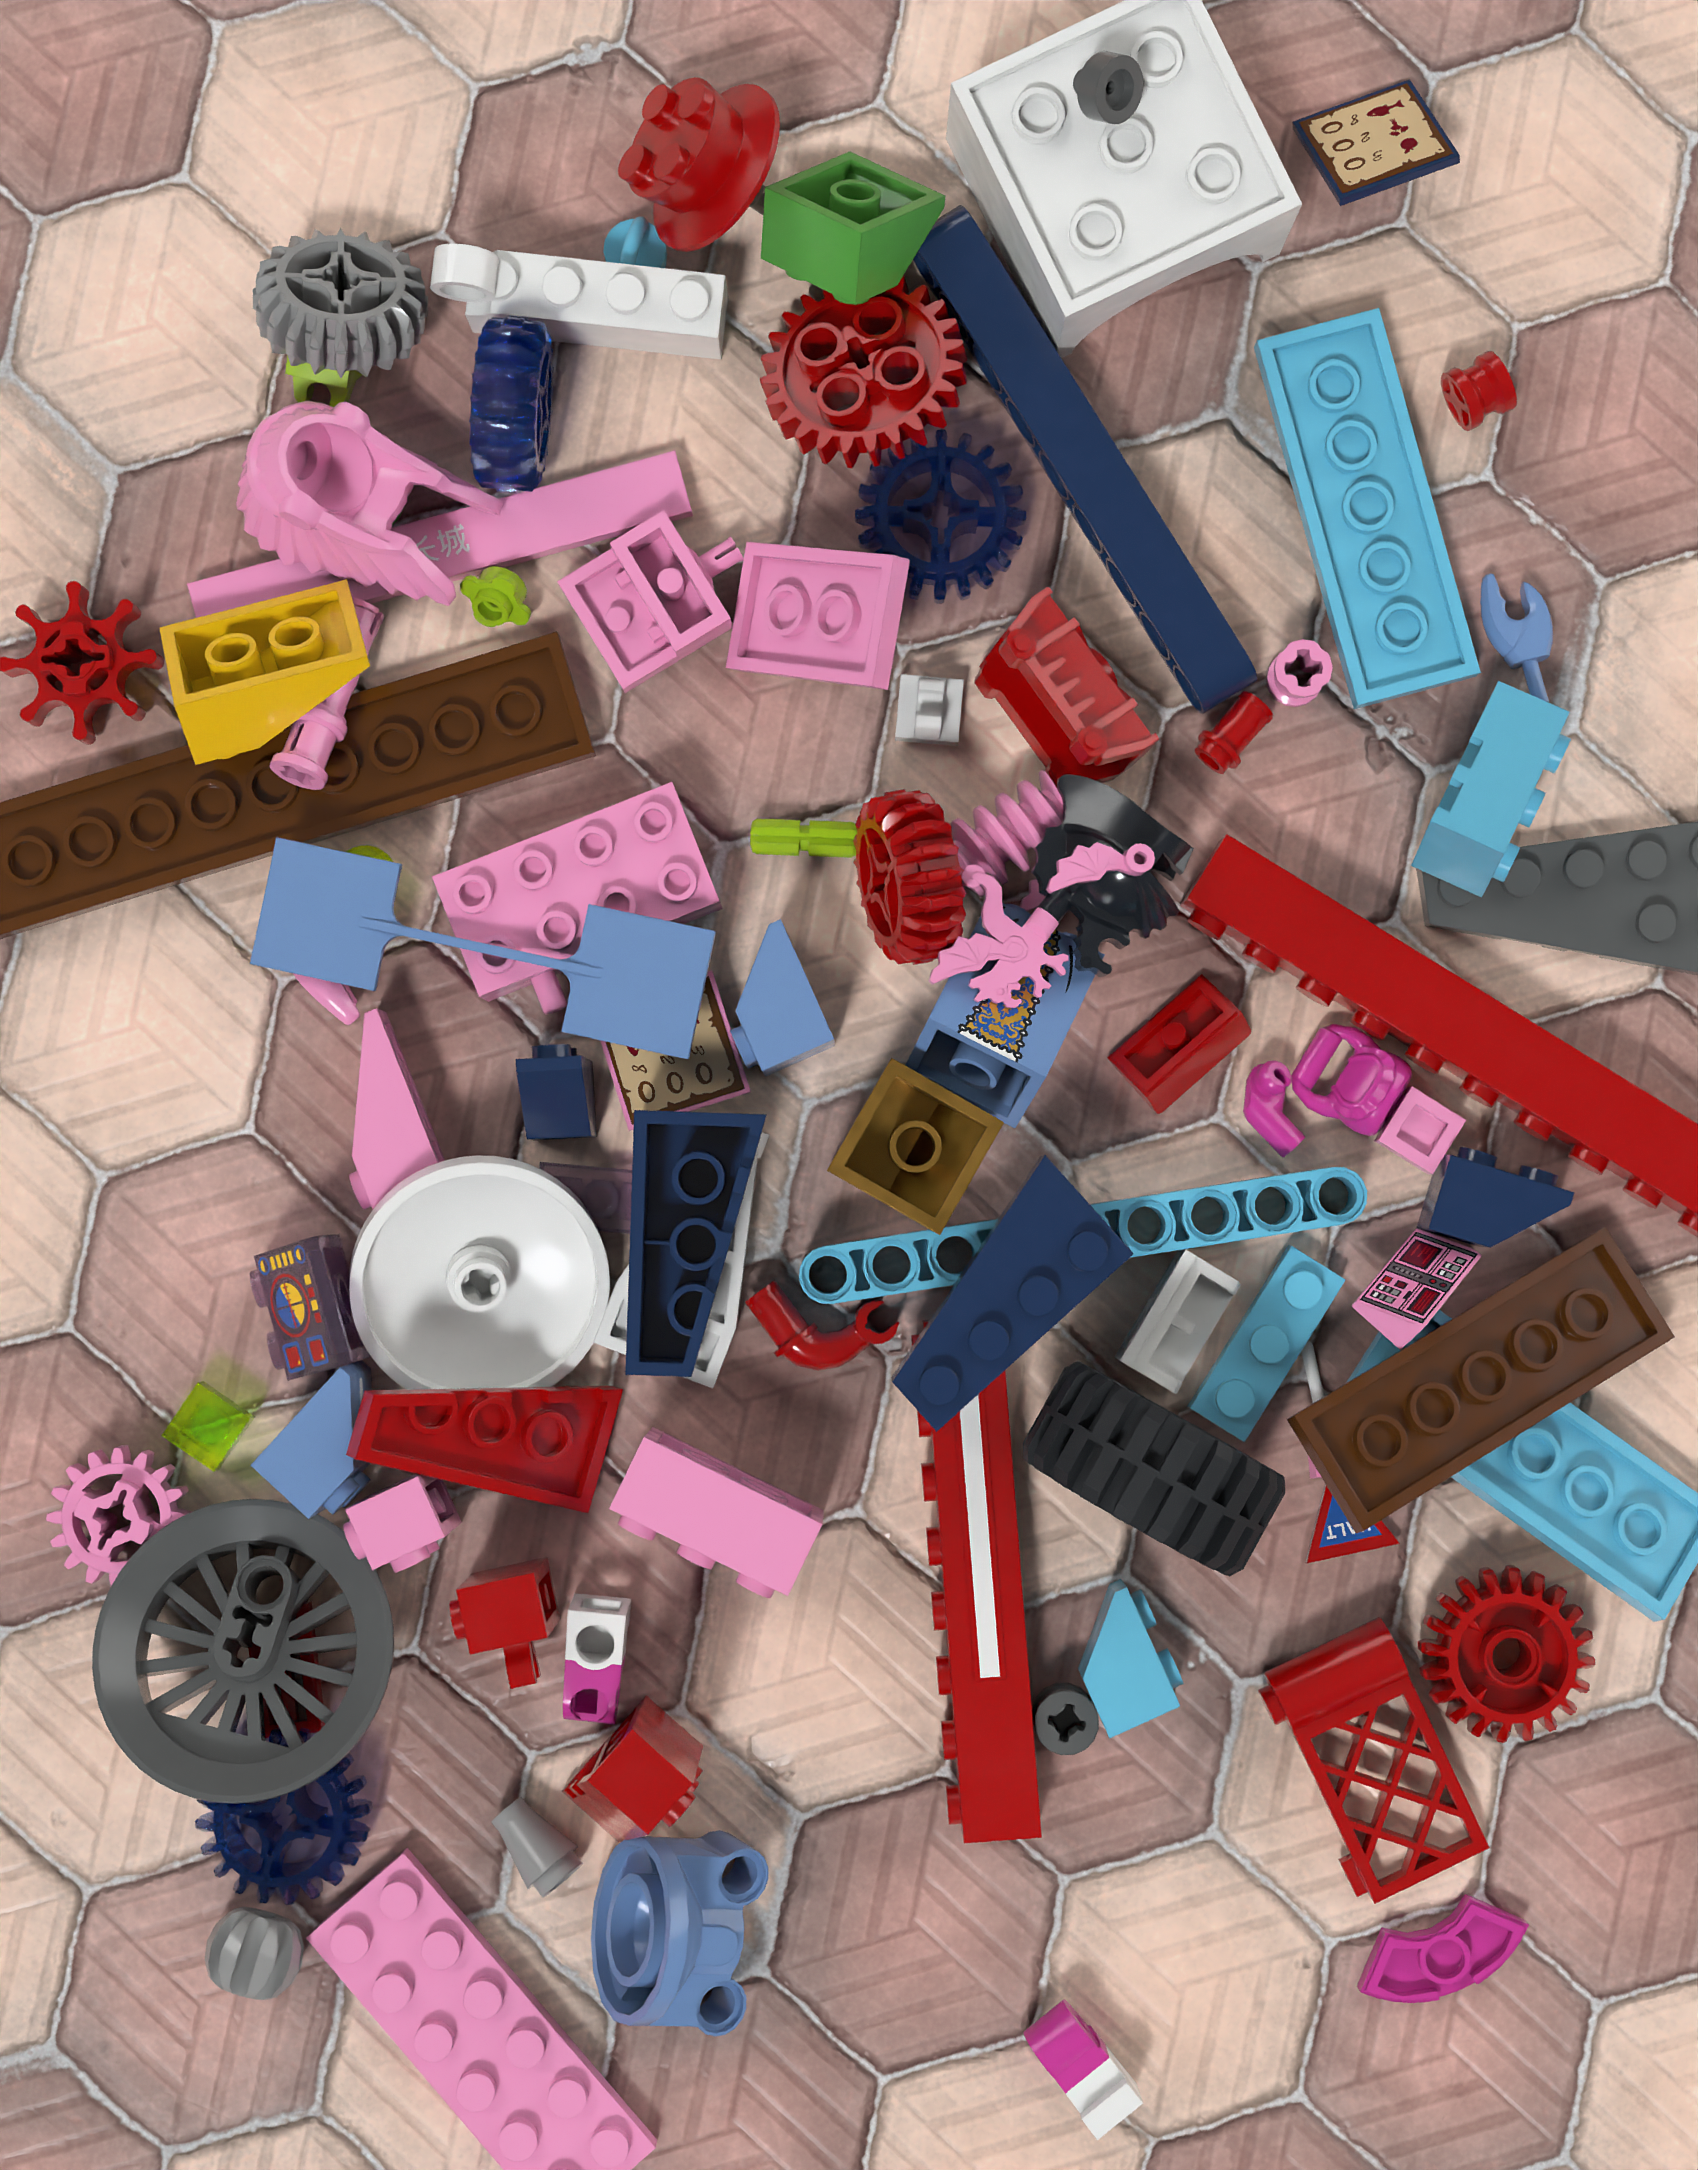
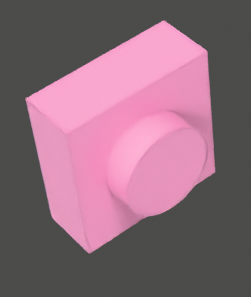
M1410 1086L1404 1091L1374 1141L1429 1175L1435 1172L1466 1122V1119L1413 1086Z

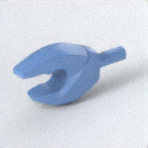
M1486 574L1481 583L1480 605L1481 619L1487 638L1511 669L1523 667L1530 695L1549 702L1538 665L1539 662L1549 658L1553 643V625L1548 606L1541 594L1532 585L1522 582L1520 597L1525 617L1521 620L1511 619L1505 611L1506 601L1500 595L1499 586L1494 574Z

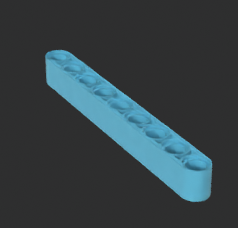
M1327 1167L1090 1205L1134 1253L1131 1257L1343 1225L1354 1221L1362 1214L1367 1204V1189L1364 1181L1356 1172L1345 1167ZM1332 1177L1340 1180L1348 1191V1201L1345 1207L1336 1214L1326 1212L1319 1201L1321 1185ZM1268 1187L1278 1190L1283 1195L1286 1203L1283 1216L1272 1224L1263 1222L1257 1216L1255 1210V1200L1258 1194ZM1204 1197L1216 1200L1223 1211V1220L1220 1227L1209 1234L1198 1231L1191 1219V1211L1194 1204ZM1145 1206L1152 1209L1158 1215L1160 1231L1151 1242L1140 1244L1129 1234L1127 1229L1128 1219L1136 1209ZM998 1218L945 1226L940 1235L926 1229L823 1245L813 1249L805 1256L799 1268V1281L803 1291L809 1298L821 1304H835L951 1286L956 1283L962 1271L949 1273L939 1266L936 1259L939 1244L948 1237L960 1236L970 1244L973 1257ZM887 1246H897L903 1249L910 1260L907 1275L895 1283H887L880 1280L872 1268L876 1253ZM823 1256H833L839 1259L845 1265L847 1271V1279L844 1285L839 1290L831 1293L816 1289L809 1277L812 1263Z

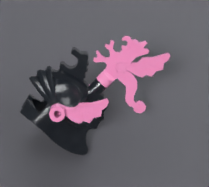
M1070 774L1063 775L1057 781V788L1062 797L1064 810L1062 823L1058 827L1046 828L1041 843L1034 848L1036 864L1031 872L1036 879L1029 882V894L1022 899L1019 906L1026 911L1036 908L1022 927L1004 914L1002 887L993 876L985 874L983 868L978 865L966 866L961 875L965 886L975 889L981 885L985 889L981 918L982 926L990 937L975 933L970 939L958 936L951 948L938 953V966L931 971L928 981L933 985L957 974L979 971L986 962L998 960L991 971L969 981L968 986L971 989L978 988L979 990L973 999L978 1003L982 1000L990 999L995 1004L1003 1002L1006 1008H1016L1022 1001L1021 999L1014 1000L1011 998L1010 992L1012 990H1020L1021 985L1018 981L1022 977H1029L1034 982L1033 995L1036 998L1042 997V990L1050 989L1051 985L1043 979L1040 973L1041 965L1045 964L1052 967L1060 976L1066 974L1062 964L1069 961L1068 955L1062 953L1056 956H1049L1043 951V947L1068 910L1079 920L1076 927L1078 935L1073 939L1076 944L1075 950L1072 951L1076 958L1075 968L1078 971H1091L1098 977H1104L1111 973L1112 967L1110 964L1103 962L1099 957L1098 947L1101 942H1109L1116 948L1122 949L1130 944L1129 932H1136L1140 937L1146 939L1150 936L1152 929H1164L1167 926L1168 917L1177 916L1179 913L1178 907L1165 888L1151 874L1150 870L1161 874L1171 881L1174 879L1176 872L1179 875L1183 874L1194 848L1161 825L1133 800L1119 791L1091 778Z

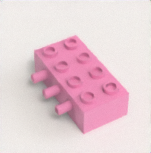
M673 782L432 876L455 937L555 959H567L577 952L581 942L588 904L680 924H686L723 909ZM460 948L477 993L482 999L489 1002L520 988L533 985L544 1014H552L567 1007L566 998L556 976L562 973V971Z

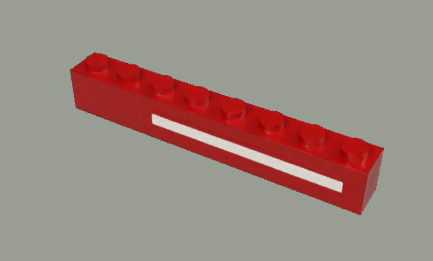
M930 1319L922 1320L923 1330L930 1321ZM920 1334L911 1335L912 1346ZM1004 1371L937 1432L917 1410L919 1438L931 1437L933 1462L921 1463L924 1502L936 1501L938 1527H926L929 1566L941 1565L943 1591L931 1592L934 1631L946 1630L948 1655L936 1656L939 1695H951L953 1720L941 1721L944 1760L956 1759L958 1785H946L949 1825L961 1824L964 1844L1042 1838L1006 1371Z

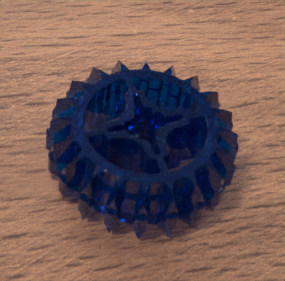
M508 315L505 318L492 317L482 327V332L478 337V350L475 352L472 394L470 396L469 444L471 445L470 461L473 465V474L482 488L496 489L497 492L517 494V491L532 492L542 481L546 466V456L548 455L549 436L551 435L552 397L554 391L552 337L542 321L528 320V317Z
M943 429L936 431L934 447L926 448V446H922L910 438L912 454L907 455L905 453V458L899 459L888 448L887 455L894 468L882 462L876 467L873 464L870 465V474L880 485L862 483L858 490V496L864 502L871 505L855 510V522L862 526L872 527L858 535L859 547L862 549L881 547L874 553L895 555L909 559L907 577L912 579L909 597L918 600L922 595L923 584L933 585V598L937 604L945 602L946 585H955L956 593L960 600L969 599L971 588L968 579L971 577L985 590L992 587L994 579L987 564L998 571L1007 572L1012 561L1002 549L1019 550L1023 540L1020 534L1009 528L1024 525L1026 521L1025 510L1009 506L1022 498V486L1015 484L1000 486L1010 477L1012 473L1011 465L1005 462L990 469L988 465L991 463L995 449L987 444L980 449L976 456L969 453L972 436L968 433L961 435L958 448L947 447L948 436L946 430ZM931 472V486L926 494L917 499L904 500L903 506H890L893 497L906 482L918 475ZM951 473L961 475L975 484L987 499L990 507H980L979 500H969L959 496L952 486ZM938 490L943 492V506L948 507L947 516L953 513L956 515L949 517L947 527L944 528L942 544L938 543V528L932 526L933 518L925 520V518L932 516L934 506L937 505ZM890 527H902L903 533L917 534L922 537L929 547L930 562L921 560L907 552L898 543ZM977 527L992 528L988 538L977 551L962 560L950 563V547L957 537L964 534H976Z
M275 1727L271 1730L269 1742L289 1748L280 1728ZM306 1728L299 1730L304 1743L311 1738V1730ZM348 1753L331 1770L315 1780L325 1791L330 1801L333 1815L328 1814V1807L314 1803L309 1797L305 1785L288 1793L286 1804L293 1809L289 1815L296 1814L297 1818L284 1831L282 1836L283 1826L276 1821L280 1815L273 1816L272 1811L285 1799L287 1794L273 1799L238 1804L215 1803L197 1799V1802L203 1807L214 1811L203 1814L196 1819L195 1828L203 1832H214L215 1836L211 1837L201 1846V1854L213 1855L220 1851L224 1857L214 1869L215 1876L221 1878L231 1869L236 1871L240 1877L234 1883L233 1890L238 1894H242L252 1882L258 1884L257 1900L259 1904L267 1903L271 1899L276 1887H279L280 1896L284 1904L292 1905L298 1899L300 1886L310 1899L318 1898L323 1892L322 1879L329 1884L337 1886L345 1877L340 1863L355 1866L362 1855L352 1842H365L371 1832V1828L365 1823L354 1820L368 1815L372 1811L373 1806L370 1800L353 1799L352 1795L362 1790L366 1786L367 1780L364 1775H356L348 1780L346 1779L343 1772L353 1763L354 1758ZM237 1816H239V1823L254 1828L259 1834L262 1841L260 1854L244 1838L238 1825ZM317 1834L331 1838L326 1850L316 1857L298 1863H283L285 1853L291 1848L292 1840L297 1838L313 1840Z

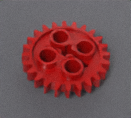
M905 276L901 278L897 286L870 298L865 303L857 305L839 302L833 297L832 293L823 290L825 298L819 302L803 294L800 298L805 312L799 316L784 311L782 318L788 333L770 332L768 338L774 352L761 356V361L767 374L760 378L761 386L767 398L765 402L772 420H777L785 440L795 437L798 448L804 455L816 447L823 464H828L836 453L840 451L843 454L847 468L854 467L860 453H868L873 466H879L882 450L890 448L899 459L905 458L903 442L909 438L922 446L927 445L928 442L923 428L927 424L942 429L947 426L941 407L958 408L960 401L956 387L966 385L967 383L963 363L967 361L963 340H961L956 318H949L945 302L940 299L931 303L929 292L925 285H921L910 294ZM886 329L888 330L887 332H885V333H883V334L874 335V334H876V333L879 332V331L886 330ZM831 355L826 359L815 361L821 356ZM908 378L912 379L906 384L895 385L901 380ZM854 404L846 410L837 411L843 405Z

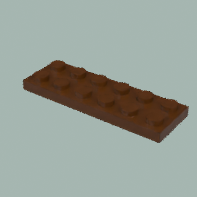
M1604 1227L1289 1417L1287 1421L1355 1533H1359L1646 1356L1675 1336L1611 1234Z

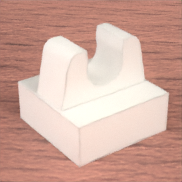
M901 674L895 741L958 746L964 679Z

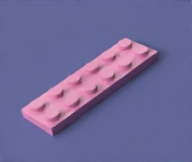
M408 1848L403 1850L306 1937L309 1943L503 2170H631L656 2148L657 2139Z

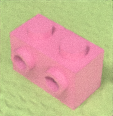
M414 1474L366 1496L345 1509L350 1521L344 1523L343 1528L349 1546L357 1559L361 1560L366 1557L372 1570L390 1562L394 1573H397L429 1558L431 1553L440 1549L437 1540L447 1536L462 1521L442 1479Z

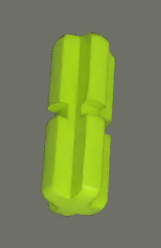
M757 818L751 824L750 847L753 853L762 855L799 856V851H808L809 856L852 858L856 856L853 840L857 830L854 822L810 820L809 825H800V820Z

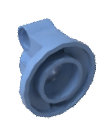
M721 1830L708 1832L696 1839L642 1836L623 1840L615 1846L602 1870L594 1900L591 1930L594 1978L601 2003L615 2022L628 2026H692L699 2028L707 2035L715 2037L726 2035L738 2026L746 2011V1994L743 1987L732 1979L731 1976L739 1963L743 1948V1906L758 1899L765 1890L768 1881V1865L765 1858L758 1851L732 1834ZM735 1858L731 1871L722 1878L726 1865ZM713 1988L708 2000L700 2005L703 1996Z

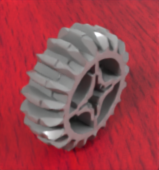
M341 228L337 235L325 236L315 229L311 239L305 240L298 236H291L288 247H272L270 259L260 261V269L256 276V288H253V309L256 310V323L260 329V336L268 339L272 353L287 354L291 366L309 363L314 375L324 369L336 370L340 378H342L345 371L357 370L365 377H368L372 366L376 365L382 369L391 370L395 358L408 359L411 348L421 343V335L425 330V317L428 316V296L425 295L421 269L411 266L409 253L393 252L390 240L373 243L370 242L367 232H363L358 237L345 236Z

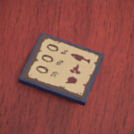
M1410 79L1292 122L1294 132L1340 206L1460 163L1459 153Z

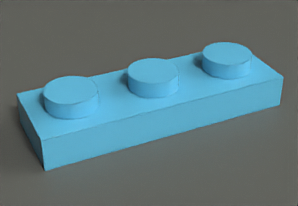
M1288 1245L1187 1407L1245 1442L1344 1284L1345 1279L1295 1247Z

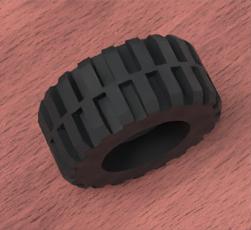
M1076 1361L1063 1369L1023 1442V1459L1041 1473L1052 1478L1055 1482L1076 1493L1086 1501L1110 1513L1117 1519L1145 1533L1147 1536L1226 1576H1232L1244 1569L1286 1493L1285 1477L1080 1361Z

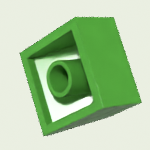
M849 151L765 187L761 259L785 270L786 274L793 279L807 281L832 293L833 297L839 302L854 305L865 303L870 298L898 285L943 211L946 196Z

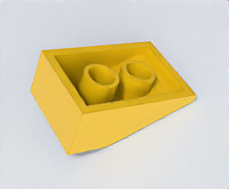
M347 579L159 627L174 707L195 765L216 759H228L239 753L259 749L370 667Z

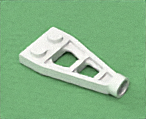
M762 1132L694 1372L692 1377H684L710 1388L715 1386L737 1328L758 1158L761 1159L769 1138V1134ZM629 1265L615 1284L593 1343L626 1355Z

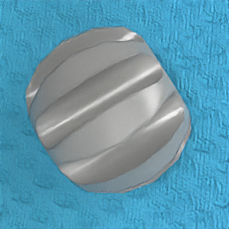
M251 1907L233 1909L216 1923L207 1939L205 1964L209 1978L219 1988L242 1997L256 2000L276 1998L293 1983L302 1966L304 1945L300 1929L288 1918L269 1911Z

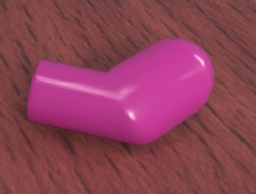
M1272 1060L1255 1066L1247 1077L1243 1113L1248 1123L1283 1158L1302 1142L1305 1135L1283 1113L1285 1089L1291 1084L1290 1071L1282 1062Z

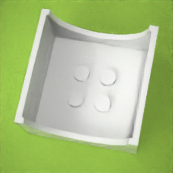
M1124 0L951 83L946 140L1024 300L1061 358L1072 354L1078 343L1105 321L1137 301L1177 280L1212 265L1245 255H1260L1262 262L1279 255L1302 206V202L1202 0ZM1102 51L1128 55L1137 61L1142 71L1143 92L1140 103L1134 114L1121 124H1109L1086 117L1080 109L1077 94L1073 88V80L1076 73L1084 67L1093 55Z

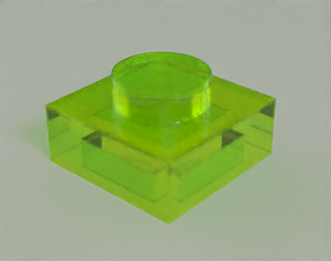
M201 1381L197 1382L161 1436L215 1472L221 1468L255 1416L206 1382Z

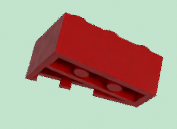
M646 1695L562 1792L618 1842L649 1835L661 1820L671 1827L696 1798L693 1792L699 1785L697 1778L703 1771L698 1766L703 1745Z

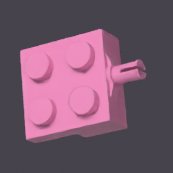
M665 510L611 541L610 550L557 581L624 693H627L732 629L731 618L717 597L712 580L713 577L736 563L742 562L744 559L731 537H728L727 540L698 557L696 552L685 545Z

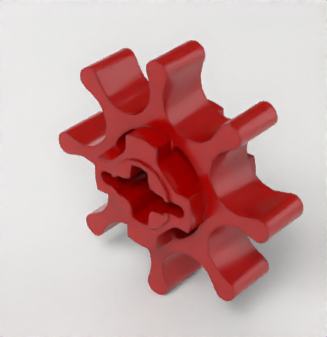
M70 581L66 585L69 609L59 621L52 623L43 622L38 613L27 605L22 604L17 607L15 611L16 616L35 630L36 645L33 651L24 658L0 657V671L12 678L24 674H33L37 678L38 694L33 702L21 709L20 717L22 720L34 727H40L51 710L60 706H68L73 711L75 718L72 730L73 737L86 745H91L96 741L92 726L93 716L101 706L109 703L119 704L125 715L134 721H142L145 718V710L126 696V679L130 673L139 668L161 669L164 666V659L153 649L134 653L127 652L124 648V631L128 625L141 616V610L128 599H122L111 616L102 620H93L89 617L87 611L89 591L79 582ZM98 635H102L107 641L106 645L99 644ZM84 651L96 661L93 660L91 663L82 664L80 666V675H78L66 666L81 662L82 652ZM61 681L63 692L56 687L55 682Z

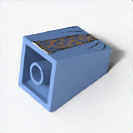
M1003 903L1004 914L1021 927L1031 916L1029 912L1017 905ZM981 916L969 939L975 933L990 937L982 926ZM1057 930L1053 931L1044 943L1043 951L1049 956H1056L1062 953L1068 955L1069 961L1062 964L1066 974L1060 976L1052 967L1045 964L1041 965L1040 973L1043 979L1050 983L1051 987L1048 990L1043 989L1042 997L1036 998L1033 995L1034 982L1029 977H1022L1018 981L1021 985L1020 990H1012L1010 992L1011 998L1014 1000L1021 999L1022 1001L1016 1008H1006L1003 1002L995 1004L990 999L982 1000L978 1003L973 1000L979 990L978 988L971 989L968 986L969 981L991 971L998 960L986 962L979 971L961 973L950 977L905 1066L986 1111L1005 1124L1016 1128L1044 1082L1095 977V974L1091 971L1083 972L1075 968L1076 958L1072 951L1076 948L1073 939L1077 935L1067 932L1061 933ZM1098 951L1099 957L1103 960L1105 954Z

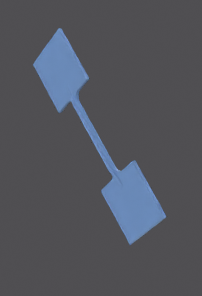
M276 837L250 964L376 991L386 945L396 937L406 936L550 967L562 971L570 982V993L561 1032L689 1059L716 931L588 904L581 942L577 952L567 959L550 958L404 926L397 920L394 914V902L402 864Z

